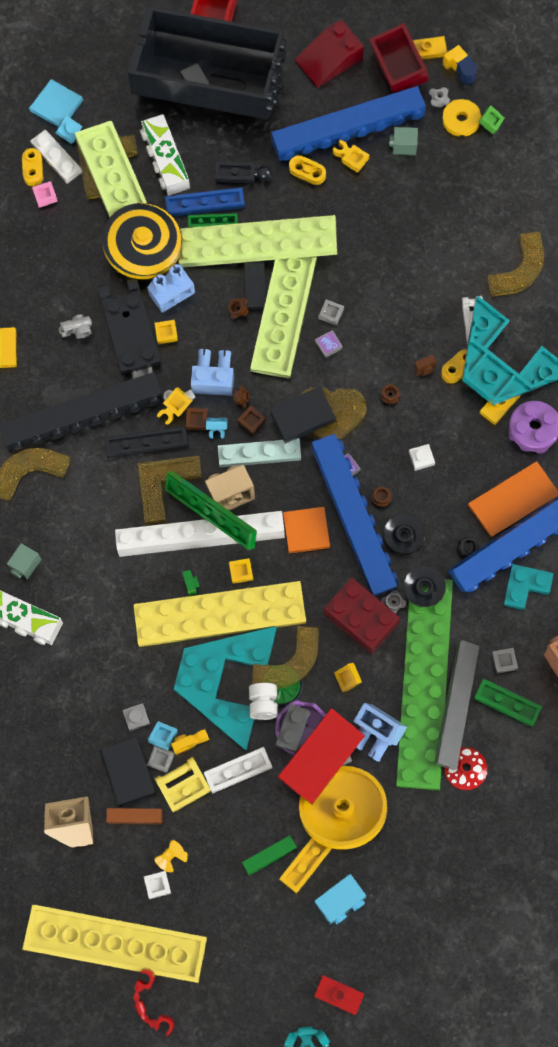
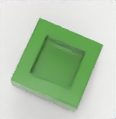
M490 105L478 122L493 134L505 118Z

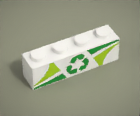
M164 115L141 121L143 129L140 130L143 141L147 140L148 146H146L149 157L154 158L155 162H152L154 171L161 176L159 178L161 189H166L168 196L190 189L189 178Z
M0 591V626L4 628L8 626L13 627L16 633L24 637L28 634L34 637L33 640L41 645H45V643L52 645L63 624L61 618Z

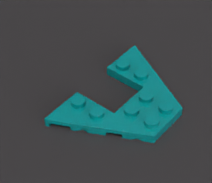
M478 296L474 303L462 381L492 405H497L557 381L558 358L543 346L540 347L520 374L488 350V347L510 320Z
M275 626L184 648L174 686L176 693L187 700L189 704L200 711L245 751L248 749L255 720L250 717V706L219 700L216 697L226 660L267 669L277 630Z

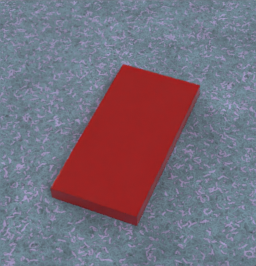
M331 708L277 777L312 805L365 735Z

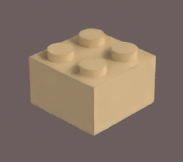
M244 464L241 466L234 465L228 468L227 472L220 475L219 473L213 474L205 481L208 496L228 510L255 499L254 485Z

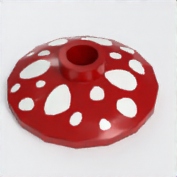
M462 747L457 769L452 770L444 767V773L452 786L460 790H472L484 782L487 775V764L484 757L477 750ZM468 764L470 770L464 771L462 766Z

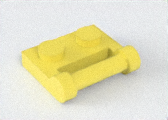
M193 757L188 759L187 763L168 774L155 778L173 813L211 792ZM190 770L193 771L194 775L167 789L165 784Z

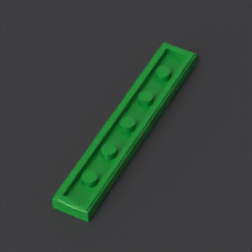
M174 471L167 472L165 490L246 549H254L257 535L256 529Z

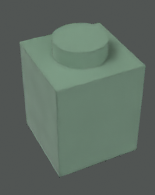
M394 127V135H390L389 145L393 147V154L416 155L418 128Z
M21 543L7 565L12 575L19 579L24 577L28 580L41 561V558L37 552Z

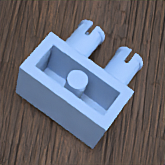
M179 264L174 265L175 268L172 266L166 276L157 275L158 278L155 276L150 285L147 286L149 296L161 313L195 293L193 282Z
M204 349L198 350V365L192 366L191 389L194 394L233 396L234 372L233 368H230V351L226 350L224 357V350H220L218 352V367H210L211 351L205 349L204 355Z
M364 703L354 722L359 725V731L365 737L356 748L363 750L370 735L374 734L377 740L368 756L380 762L388 745L397 746L407 726L376 706Z

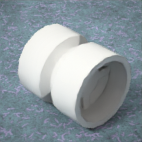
M257 683L249 686V699L253 701L250 704V717L257 720L276 718L278 716V704L274 700L277 699V686L272 683Z

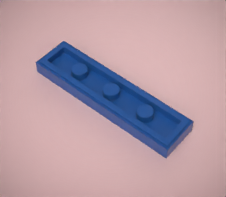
M242 187L165 196L166 211L172 216L245 208Z

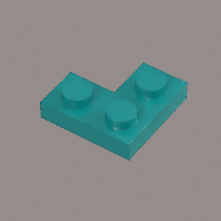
M512 564L503 606L524 610L528 591L549 595L554 573Z

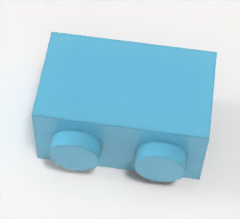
M350 874L316 899L315 904L330 925L333 922L339 924L347 918L345 913L352 908L356 911L365 904L363 900L366 898V894Z

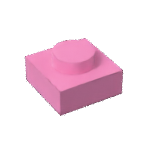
M51 181L32 187L39 207L58 202Z

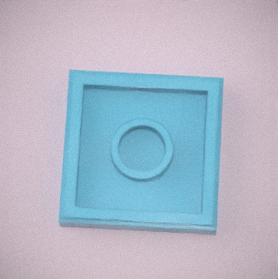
M51 79L29 109L32 113L59 127L65 116L71 118L83 102V97Z

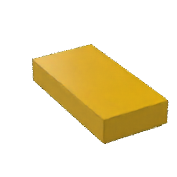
M0 328V368L17 367L16 328Z

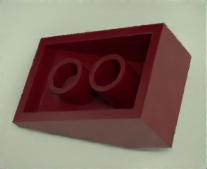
M341 19L326 28L295 58V62L318 88L361 61L364 56V46Z

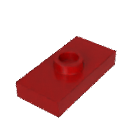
M323 975L314 997L356 1015L364 993Z

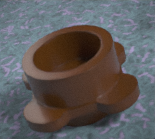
M241 297L240 299L230 301L228 308L231 312V318L237 319L239 316L248 315L249 310L246 307V298Z
M240 385L239 389L234 390V403L242 405V408H246V403L250 400L249 391L244 389L243 385Z

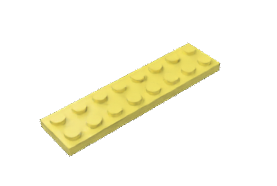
M300 581L134 604L139 647L256 631L274 626L278 628L306 624Z
M32 905L23 950L138 972L143 968H149L155 975L199 983L207 937Z

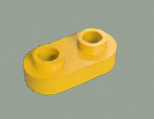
M35 148L25 150L22 155L23 178L29 186H37L43 181V160L40 151Z
M295 156L289 162L290 173L306 182L319 185L326 179V170L321 164L303 156Z
M467 349L461 350L444 364L441 377L445 382L452 384L462 378L465 363L463 357L466 356ZM454 369L455 373H450L448 370Z

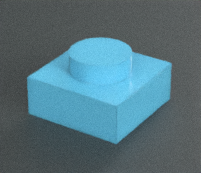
M65 116L55 133L72 144L76 139L75 133L79 132L82 126L68 116Z
M158 721L148 741L153 745L169 750L171 743H173L178 733L177 729Z

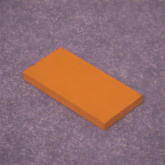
M536 461L468 503V507L492 539L557 497L558 490Z

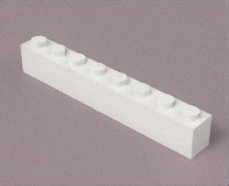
M282 511L237 516L257 530L256 541L285 538ZM206 519L115 530L119 557L238 543Z

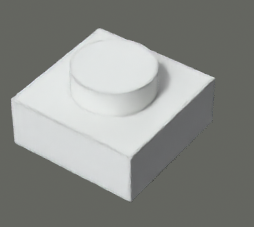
M429 444L409 449V455L415 471L435 465Z
M166 871L144 877L149 899L171 894Z

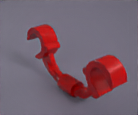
M143 968L140 972L147 974L150 977V982L146 983L140 979L136 981L134 1006L142 1020L148 1023L150 1027L155 1028L156 1031L159 1029L161 1022H167L169 1030L166 1035H169L174 1029L173 1019L163 1014L159 1016V1019H149L145 1014L146 1009L143 1001L139 1000V992L144 988L149 990L155 981L154 972L149 968Z

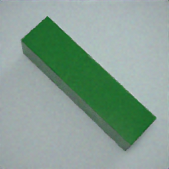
M237 214L188 215V228L238 224Z
M288 836L243 861L242 864L250 876L293 852L297 847L291 836Z

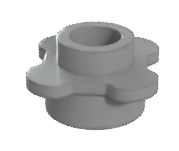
M443 87L437 90L433 88L430 90L429 94L432 97L431 104L433 106L442 107L449 104L450 99L447 96V88Z
M396 590L391 591L387 597H383L381 600L395 614L400 608L406 607V601L402 599Z

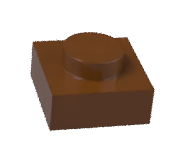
M433 354L415 362L414 372L417 377L422 374L424 376L434 371L437 360Z
M251 405L237 419V423L252 435L266 421V417Z
M187 408L186 430H207V408Z

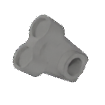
M80 314L74 316L71 321L60 322V336L63 338L75 333L77 339L89 336L92 333L90 329L92 325L89 316L84 317Z

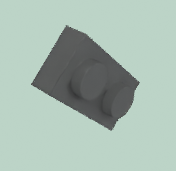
M292 704L289 705L275 746L296 753L310 714L309 710Z

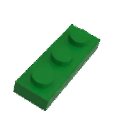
M484 678L474 698L531 727L534 726L543 707Z

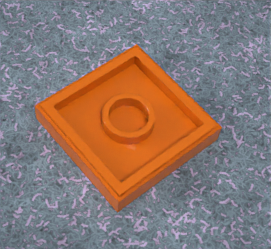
M324 507L283 512L289 554L330 548Z

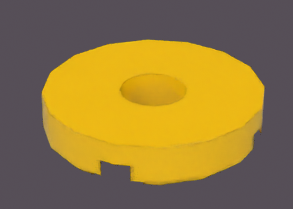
M454 100L444 109L443 125L449 133L455 136H469L476 132L480 126L478 121L481 118V113L476 104L469 100ZM464 115L467 119L459 121L456 117Z

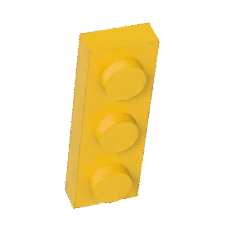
M311 838L279 880L297 894L332 848L326 847Z

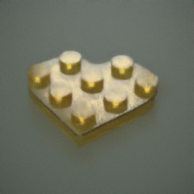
M309 388V389L305 390L302 394H304V393H306V392H309V391H311V390H313V389H312V388ZM323 388V393L336 417V423L314 431V433L320 439L336 434L337 439L342 440L365 417L367 410L365 398L359 391L353 388L352 390L339 388L334 392Z

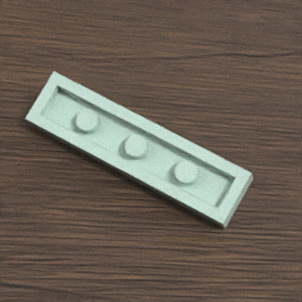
M298 438L286 444L283 440L219 445V466L221 468L234 465L241 466L243 464L254 465L301 460L300 441Z

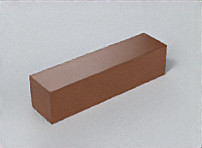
M107 808L106 822L108 824H162L163 811L162 809Z

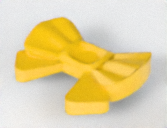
M171 840L169 847L162 855L156 856L154 860L161 869L172 873L171 860L175 856L187 862V852L184 851L177 841Z

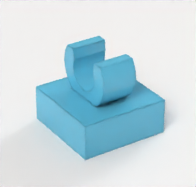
M207 418L206 429L210 430L209 437L213 438V432L217 430L220 431L221 439H223L225 430L228 427V418Z

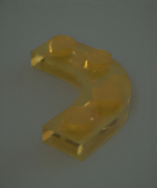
M540 232L520 234L523 262L516 270L488 275L487 279L491 296L522 291L529 287L538 277L544 262V249Z
M43 448L26 449L14 454L0 468V498L10 501L21 477L31 471L40 470L64 477L71 458Z
M297 627L295 655L283 665L253 664L252 685L272 683L277 688H285L298 683L311 671L317 657L319 628Z

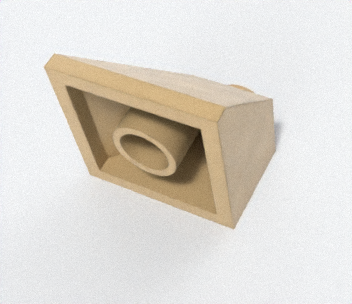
M88 797L46 803L45 834L69 847L93 844V828Z

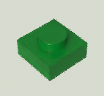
M191 570L182 572L189 596L197 595L196 588L200 587L197 576H192Z

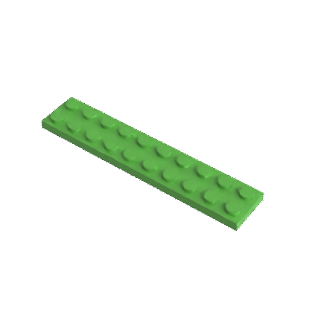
M444 579L446 592L442 600L436 605L419 607L409 601L401 723L407 726V729L399 741L396 787L440 790L441 766L434 763L446 700L453 580ZM427 586L420 587L421 591H428Z

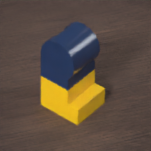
M459 45L444 55L443 66L447 70L452 67L459 75L461 82L471 84L475 81L477 65Z

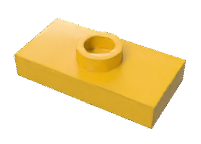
M444 36L413 40L422 60L444 57L447 53Z
M521 395L497 405H492L488 401L479 414L496 425Z

